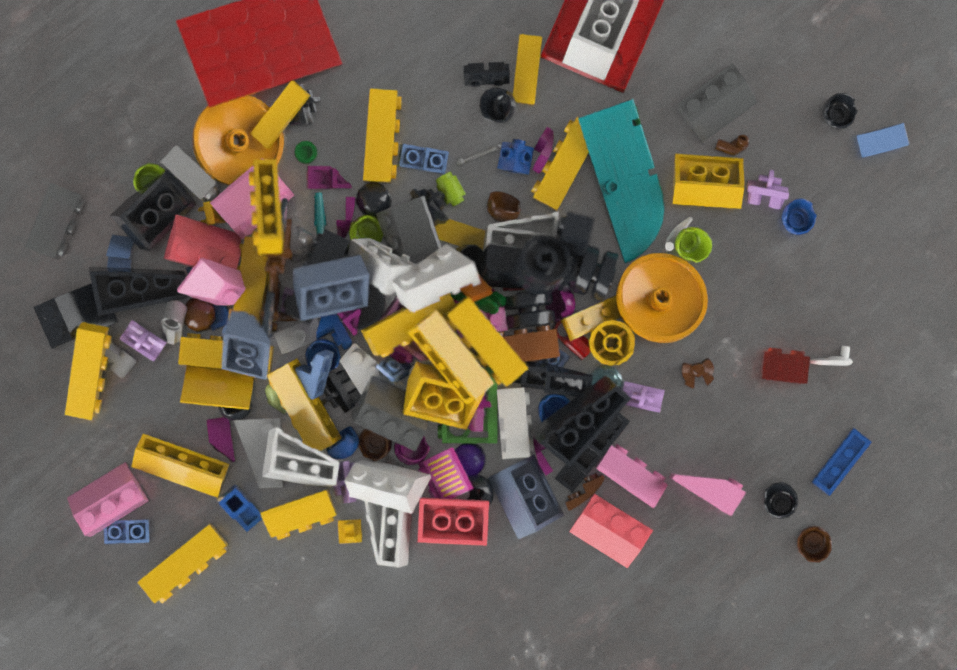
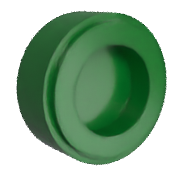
M310 141L298 143L294 150L296 159L302 164H310L317 158V148Z

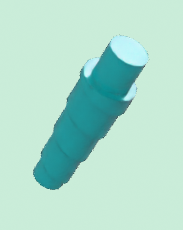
M322 192L315 193L314 226L316 227V235L318 233L323 234L325 226H327Z

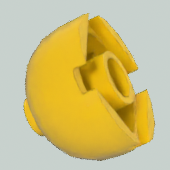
M616 320L603 321L596 325L591 332L589 338L590 351L593 357L602 364L609 366L620 365L626 362L634 352L635 336L630 327L623 322Z

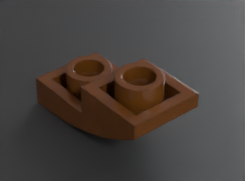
M596 472L584 478L586 482L582 483L585 493L581 494L579 490L567 496L569 500L565 501V504L569 511L584 503L599 489L605 480L603 475L598 476Z

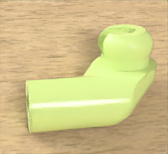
M270 384L267 385L265 393L268 404L285 415L287 411L282 408L277 393L271 388Z

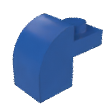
M236 484L217 499L220 506L232 519H236L246 532L262 520L259 509Z

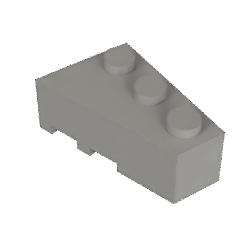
M282 418L234 420L259 488L285 487L284 480L262 476L268 433L275 427L282 430Z

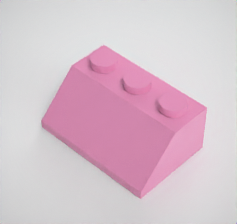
M253 166L210 202L242 240L245 236L252 234L257 228L256 225H252L251 211H255V205L250 204V191H254V186H249V172H253ZM278 176L281 205L283 198H286L289 202L294 193Z
M617 444L615 447L611 445L598 461L595 468L654 508L668 486L664 482L666 478L657 471L653 473L645 469L647 464L637 457L634 461L626 456L628 451Z
M127 462L67 497L75 520L84 535L92 537L115 521L149 502Z

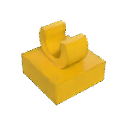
M211 201L204 202L203 206L198 208V212L205 211L206 219L200 220V222L207 225L227 223L210 204Z
M361 519L338 520L339 544L362 542Z

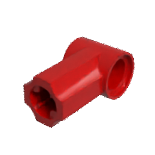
M561 320L554 323L552 329H556L558 340L582 361L591 352L589 340L583 335L570 341L568 335L564 337L558 333V326L562 324Z

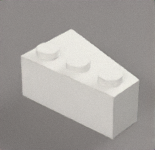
M559 212L489 224L485 230L483 252L487 244L523 248L525 243L535 236L548 235L556 238Z
M371 238L351 239L347 257L361 255L369 273V284L376 286L380 289L381 293L391 295L393 292H396L392 282L417 265L409 261L410 256L402 254V257L392 253V248Z
M446 244L392 283L399 302L414 312L440 301L439 297L450 292L453 295L459 293V288L473 283L476 286L480 284L474 262Z
M356 343L340 359L341 364L360 394H362L371 375L406 390L407 386L403 382L398 381L394 383L376 368L379 362Z
M524 388L497 390L502 459L530 457V452L534 451L533 438L528 436V429L532 428L531 415L526 413V406H530L529 392H525Z
M364 501L367 512L366 519L369 522L372 533L371 541L377 565L391 567L408 565L412 514Z

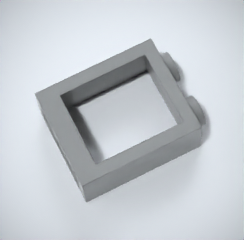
M177 145L160 161L203 202L212 201L219 195L220 191L218 189L221 186Z

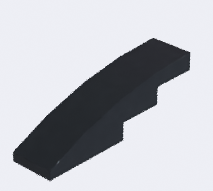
M526 361L523 363L528 369L512 382L521 384V387L542 389L544 393L577 397L592 386L593 375L550 364Z
M618 413L571 467L565 464L554 479L573 493L631 421L621 413Z

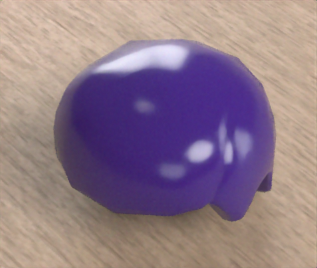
M462 443L454 450L467 476L478 475L485 468L486 454L478 444Z

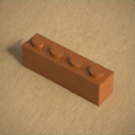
M550 325L536 327L535 332L528 333L527 328L513 330L514 335L505 336L504 332H498L523 362L560 357L556 329H550ZM473 348L469 350L475 355V357L478 355Z

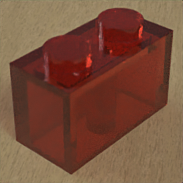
M768 348V352H762L759 379L807 384L810 357L805 356L804 351L791 350V354H783L782 349Z

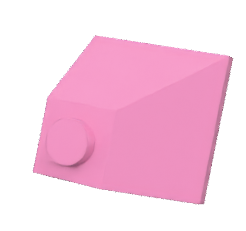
M201 257L177 288V291L214 305H234L245 291V286L239 270Z

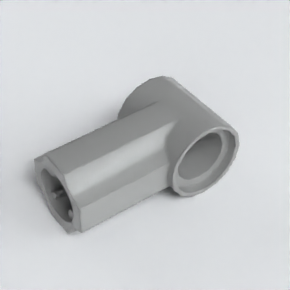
M173 300L168 302L161 321L163 326L162 337L168 344L172 345L180 342L181 337H183L187 307L180 301Z
M111 341L109 349H106L105 357H108L107 367L123 379L137 363V360Z

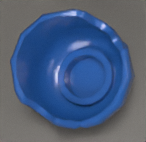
M801 198L793 200L785 206L782 212V223L788 232L794 235L808 233L814 227L817 214L814 212L813 204L810 201Z
M328 339L315 340L309 344L305 352L307 365L311 366V361L315 354L329 350L334 352L329 372L336 369L341 359L339 348Z
M548 394L544 396L538 405L540 421L546 420L569 403L570 400L565 395Z
M348 426L339 432L342 438L331 445V449L326 448L331 458L346 459L353 455L359 447V437L352 426Z

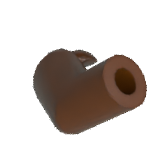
M741 134L731 142L718 139L715 149L730 155H737L747 149L749 138Z

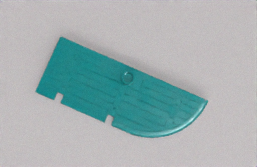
M634 99L578 118L624 263L639 257L651 246L661 229L665 210L664 196L658 175L656 173L649 176L648 170L655 166L642 124L633 126L632 120L639 118Z

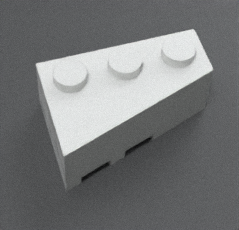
M277 427L269 431L263 477L327 489L336 485L339 468L338 461L315 448L312 449L301 443L297 438H292L283 433Z

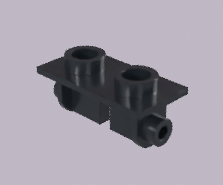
M504 61L488 62L489 70H484V63H468V65H463L464 86L478 87L481 85L501 86L510 84L509 64H505Z

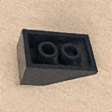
M166 169L123 202L110 216L139 249L150 250L172 228L175 215L184 217L197 203L169 170Z
M92 283L33 307L50 347L54 350L75 342L77 328L82 322L105 327L118 322L115 313L98 316Z

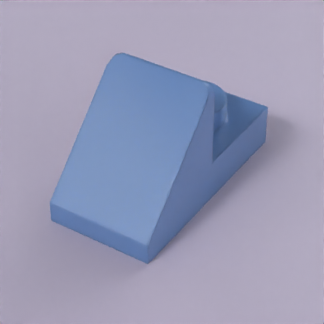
M111 236L106 253L108 257L107 267L131 268L135 243L129 237Z
M329 350L321 351L314 355L311 366L303 364L295 368L309 398L315 399L323 395L334 352Z

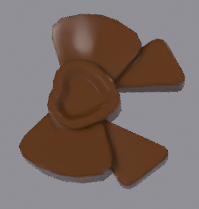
M706 358L701 363H683L681 366V373L685 379L684 383L694 389L695 376H703L707 386L714 380V366L709 358Z

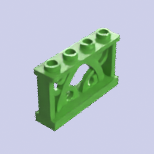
M489 367L483 368L489 374L493 373ZM491 376L490 378L494 384L486 391V395H488V400L486 401L491 402V408H484L486 415L483 419V431L488 432V437H467L471 431L468 429L462 435L455 436L450 432L449 425L442 424L438 425V439H442V443H497V383Z

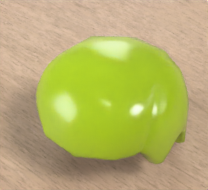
M154 163L140 166L133 178V185L136 191H139L165 171V169Z
M359 216L351 223L349 228L350 242L351 239L371 238L380 243L383 239L379 221L374 216Z
M687 227L678 233L675 239V250L683 259L698 263L709 256L712 251V240L704 230L698 227Z

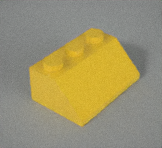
M675 154L672 188L673 204L741 209L744 194L743 158Z
M416 362L407 380L403 414L466 430L484 393L475 401L465 404L435 366Z
M329 489L260 513L270 537L276 536L277 540L291 536L290 531L296 529L299 530V533L312 529L311 524L319 521L321 525L333 522V517L338 515Z

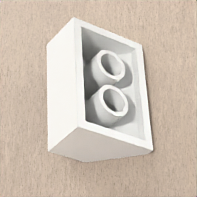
M366 459L353 464L345 479V484L350 497L412 514L431 479V475L381 461L373 462V460Z

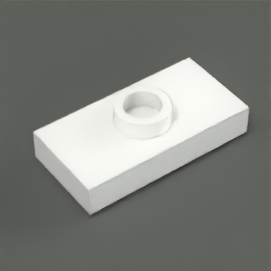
M317 318L312 321L310 326L299 323L274 333L282 355L307 346L317 340L316 331L319 325Z

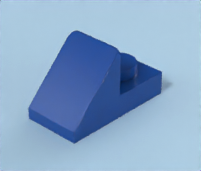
M337 314L321 316L316 331V339L318 340L333 332L331 336L337 346L341 344L343 350L350 348L352 340Z

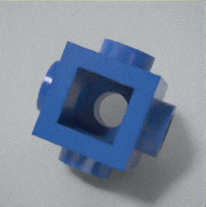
M512 139V143L502 142L497 169L529 175L534 148L526 146V141Z

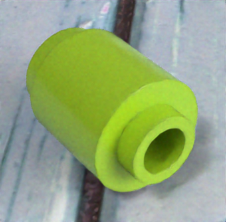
M451 171L435 180L437 190L445 194L444 202L446 205L451 204L452 207H455L465 201L463 196L466 193L456 175L453 176Z

